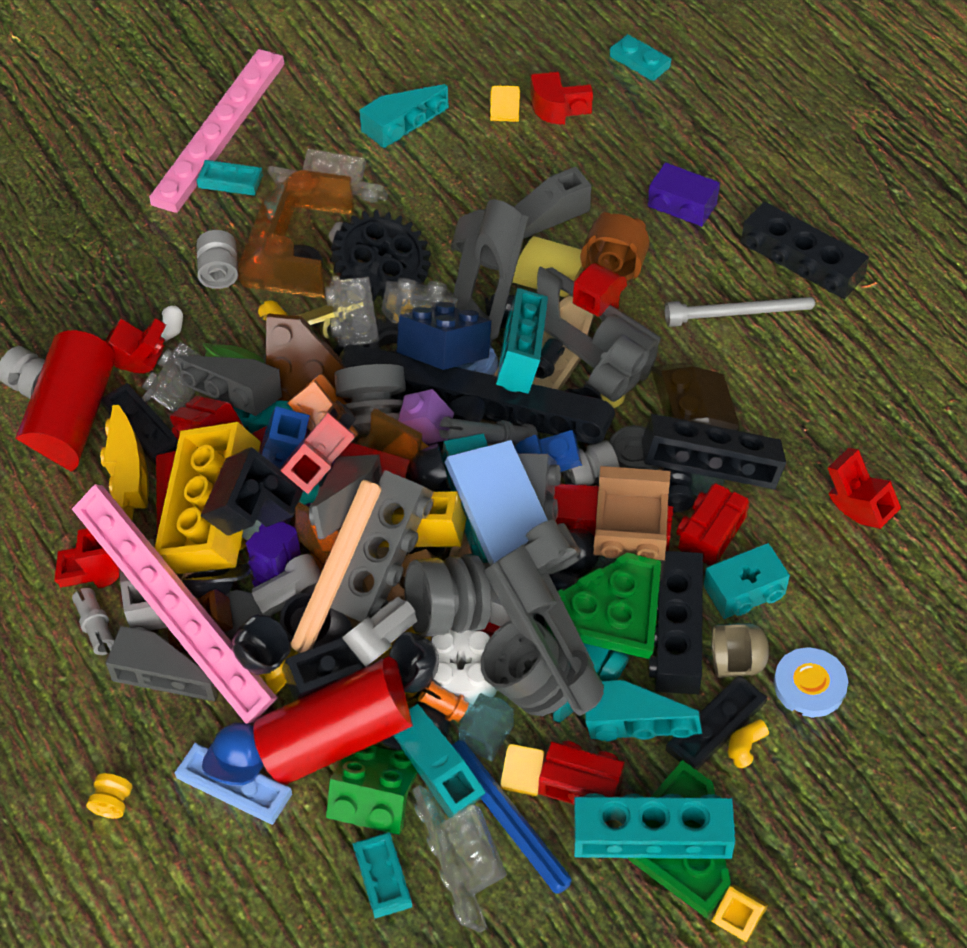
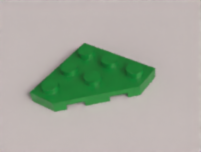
M625 553L616 558L615 562L603 569L600 567L580 578L573 586L564 591L563 589L557 591L583 643L646 659L651 657L654 652L661 561ZM545 620L544 627L553 634L551 628Z
M682 760L650 798H661L668 794L680 795L683 798H700L704 795H715V790L710 779ZM649 820L644 823L646 826L650 828H659L662 826L659 822L654 820ZM695 821L684 822L687 827L692 829L701 827ZM626 858L705 918L710 915L722 900L731 885L729 869L725 859Z

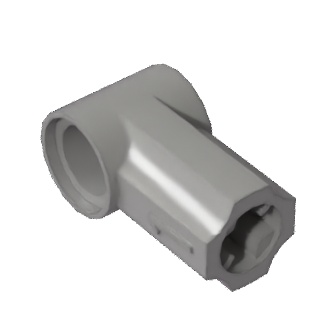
M305 554L293 558L287 563L285 572L252 589V595L263 615L271 616L279 612L294 595L304 592L313 593L321 575L314 556Z
M397 597L381 608L373 617L369 618L368 616L342 638L366 667L392 646L391 642L417 622L415 609L408 601Z

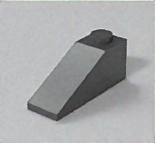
M120 626L106 661L112 681L216 702L218 696L216 687L199 666L156 633L143 627L128 628Z

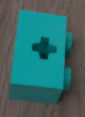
M767 543L706 567L703 587L722 618L726 619L733 615L742 616L753 607L765 602L774 603L780 600L786 594L790 575L770 544Z

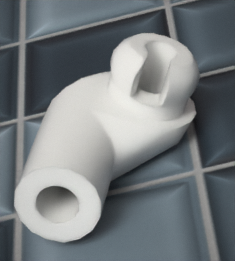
M174 305L166 307L162 312V322L166 324L161 334V337L165 338L164 342L181 332L183 313L179 307Z

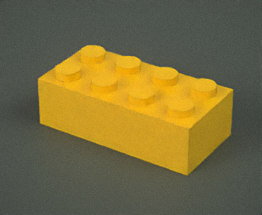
M239 422L180 431L154 547L169 567L177 574L236 568L243 530L227 536L200 515L225 459L250 447L259 452L261 442Z

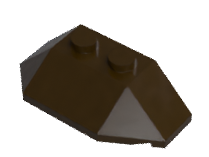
M684 362L652 367V374L664 416L739 430V422L724 374Z

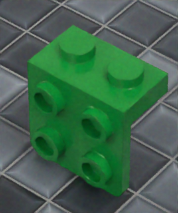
M371 745L341 759L330 778L326 818L400 835L404 827L407 794L418 775L417 770L403 750L393 751L379 748L375 745Z

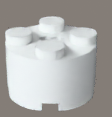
M450 630L445 635L432 637V643L439 654L438 671L433 681L456 696L464 695V700L469 703L465 714L473 713L481 709L482 705L490 698L492 700L497 692V689L485 681L481 672V656L490 637L482 631L471 632L467 630L463 633H456ZM427 690L428 694L432 695L433 697H436L435 694Z

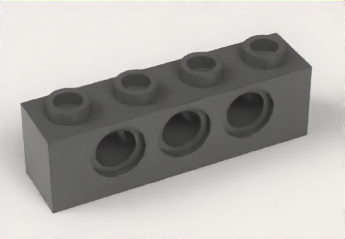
M386 470L378 484L381 487V493L330 607L360 622L368 616L369 618L373 617L381 608L389 603L387 597L392 586L395 587L402 577L403 566L401 565L407 552L410 553L417 543L418 533L416 531L422 519L429 515L433 505V499L431 498L434 493L433 491ZM402 507L404 517L400 523L394 525L392 514L396 509ZM387 541L389 551L385 557L379 559L377 555L378 546L382 542ZM372 574L374 578L373 588L365 593L362 587L363 580L366 576Z

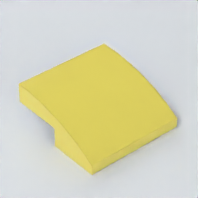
M533 236L518 258L512 282L537 289V276L540 266L545 269L553 267L575 281L584 269L580 260L582 249ZM560 289L559 296L566 297L569 295L568 293Z

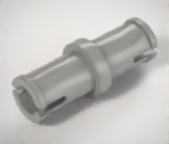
M82 588L80 590L85 600L81 599L78 591L72 596V600L81 617L79 624L82 631L88 634L94 653L106 655L108 653L103 643H107L111 651L115 641L107 625L109 622L108 616L104 610L100 609L94 590Z

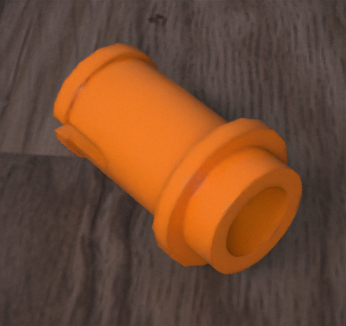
M434 681L425 689L435 694L436 697L421 691L418 700L446 715L445 719L447 721L455 720L459 722L467 711L469 703L464 700V695L456 696Z

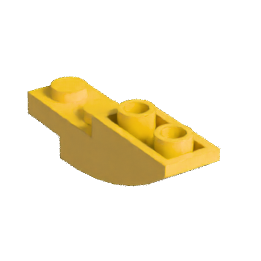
M112 405L111 417L107 418L105 424L107 441L106 447L101 449V464L103 467H106L111 476L109 479L110 495L127 516L133 520L134 508L148 507L149 479L147 464L142 446L127 416L119 405Z

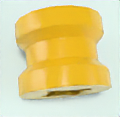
M98 774L93 784L96 790L94 794L89 796L86 804L87 808L102 817L112 819L122 817L126 808L123 802L126 797H129L132 784L123 777L114 774Z

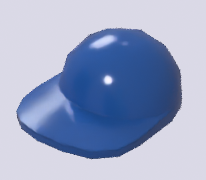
M235 722L220 730L204 756L202 762L204 774L213 780L230 785L243 786L252 783L264 766L255 745L254 726Z

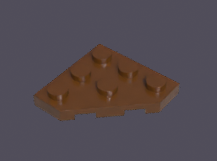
M268 314L266 317V364L279 369L282 397L277 401L289 402L297 392L320 374H324L335 388L334 372L346 368L341 363L343 360L325 341L322 342L310 329L309 323L302 316ZM344 399L346 403L352 402V399Z

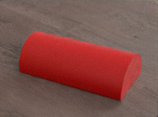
M78 330L63 331L54 336L15 437L16 440L70 472L74 471L79 465L115 364L116 357L114 351L104 340L93 334Z
M385 657L257 718L253 727L255 745L262 763L272 778L283 785H287L412 727L413 724L398 663L391 657Z

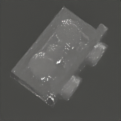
M332 276L329 287H325L326 302L328 306H333L335 317L330 318L332 337H338L339 347L349 344L359 345L378 342L379 336L369 277L340 280L339 276Z

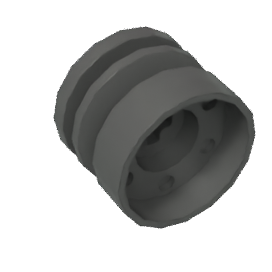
M393 364L360 365L334 372L336 396L352 399L351 403L344 405L348 407L356 418L352 426L359 435L385 434L402 428L398 423L400 413L397 412H401L403 400L391 399V396L406 391L403 366Z
M465 554L461 557L450 556L445 559V562L436 557L416 559L409 563L404 582L405 601H408L415 609L417 622L412 625V628L416 634L423 637L445 635L450 632V629L456 633H463L467 630L471 632L480 631L486 627L491 612V589L489 580L483 571L485 566L478 556Z
M534 620L566 678L570 681L576 676V673L560 644L549 630ZM512 621L506 622L494 632L486 643L481 656V672L486 682L508 697L509 700L522 710L534 716H544L553 713L568 702L536 644L523 636L513 625Z

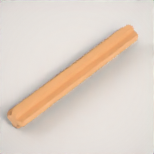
M363 480L357 490L292 639L291 647L298 652L303 653L311 650L316 642L381 493V487L373 482Z

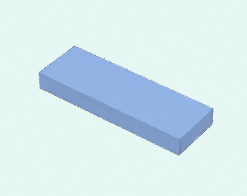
M194 743L175 771L176 778L273 825L292 796L291 788L260 773L252 783L243 786L230 785L213 780L205 775L202 769V762L208 748Z

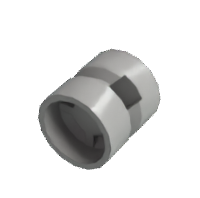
M211 230L200 235L196 244L197 278L200 283L212 289H222L231 286L238 277L237 246L234 236L223 230Z
M22 346L11 348L0 361V382L13 390L19 391L23 396L30 399L45 359L38 357L37 354Z
M603 440L600 443L588 445L586 452L579 448L582 466L562 471L566 484L593 486L596 483L599 486L600 466H620L612 445L609 441Z

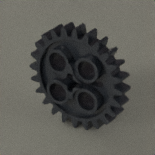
M378 210L374 211L373 217H369L363 211L360 220L352 215L350 222H343L341 229L336 231L332 242L330 262L335 263L333 272L342 273L339 280L340 283L350 282L349 292L357 288L360 290L359 298H363L366 293L370 294V299L373 303L377 296H381L384 304H387L390 296L394 299L397 296H402L405 290L419 291L421 284L427 278L431 262L428 261L431 252L425 250L428 241H419L422 232H412V222L407 223L405 226L401 224V215L396 220H392L389 211L385 217H380Z

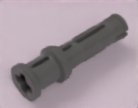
M444 417L439 426L451 428L449 431L439 430L440 436L443 439H457L484 434L487 444L492 445L511 440L515 447L520 441L536 434L538 436L534 425L525 423L521 426H516L506 420L490 424Z

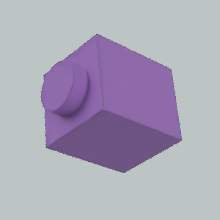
M431 389L404 396L398 423L404 430H409L425 444L448 440L440 436L439 430L449 431L450 428L439 426L444 417L453 418L454 412Z

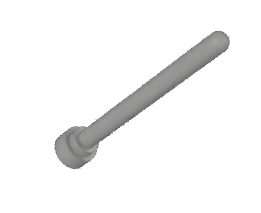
M812 297L689 307L686 304H681L680 301L665 303V321L667 327L681 326L682 323H687L688 319L809 310L814 308L815 300Z

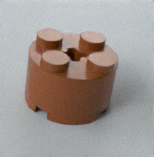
M601 213L592 224L581 251L580 260L584 269L593 263H598L624 276L627 281L633 278L635 280L640 274L650 246L646 224L641 219H633L622 214Z

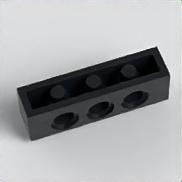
M765 201L743 224L741 244L843 299H846L865 278L869 261L868 255Z
M652 413L642 438L645 464L776 490L787 463L781 439Z
M666 551L665 560H659L661 561L654 640L656 656L649 658V678H655V692L699 695L702 679L703 553ZM670 620H679L681 623H674ZM675 650L681 652V654H672L669 651Z

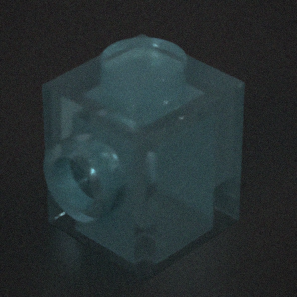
M480 693L474 704L469 703L466 713L460 720L459 740L464 741L472 752L493 761L513 728V708L498 697L490 698Z

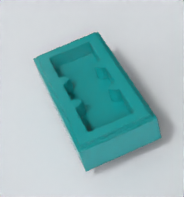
M205 160L197 178L198 188L255 196L263 177V171L261 167Z
M390 832L353 843V849L374 919L411 908V897Z

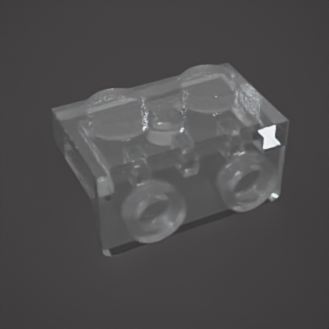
M182 342L178 344L174 351L167 348L157 363L162 367L158 374L152 371L142 385V388L146 390L142 399L147 403L152 397L172 412H175L180 407H185V404L189 402L196 390L182 385L178 357L181 355H201Z

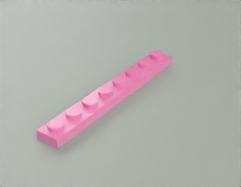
M261 49L256 51L149 196L152 206L178 213L196 188L197 178L205 160L215 161L284 66V57L282 55Z
M95 484L72 508L73 512L246 724L254 723L277 699V696L259 675L241 666L234 656L233 644L104 486Z

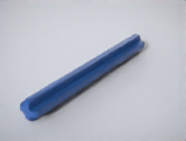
M462 740L452 744L486 792L481 798L551 890L556 894L566 890L571 885V876L468 745Z

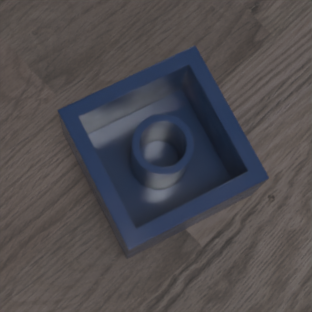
M438 302L435 307L413 308L412 312L399 315L397 353L442 370L489 358L492 320L480 317L477 311L457 309L455 304L450 302Z

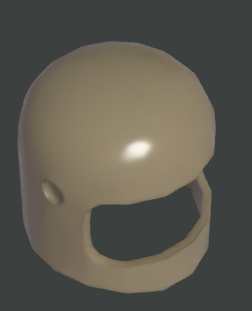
M752 623L714 624L712 629V658L716 676L718 678L751 676L760 673L766 667L769 658V644L766 634L759 626Z

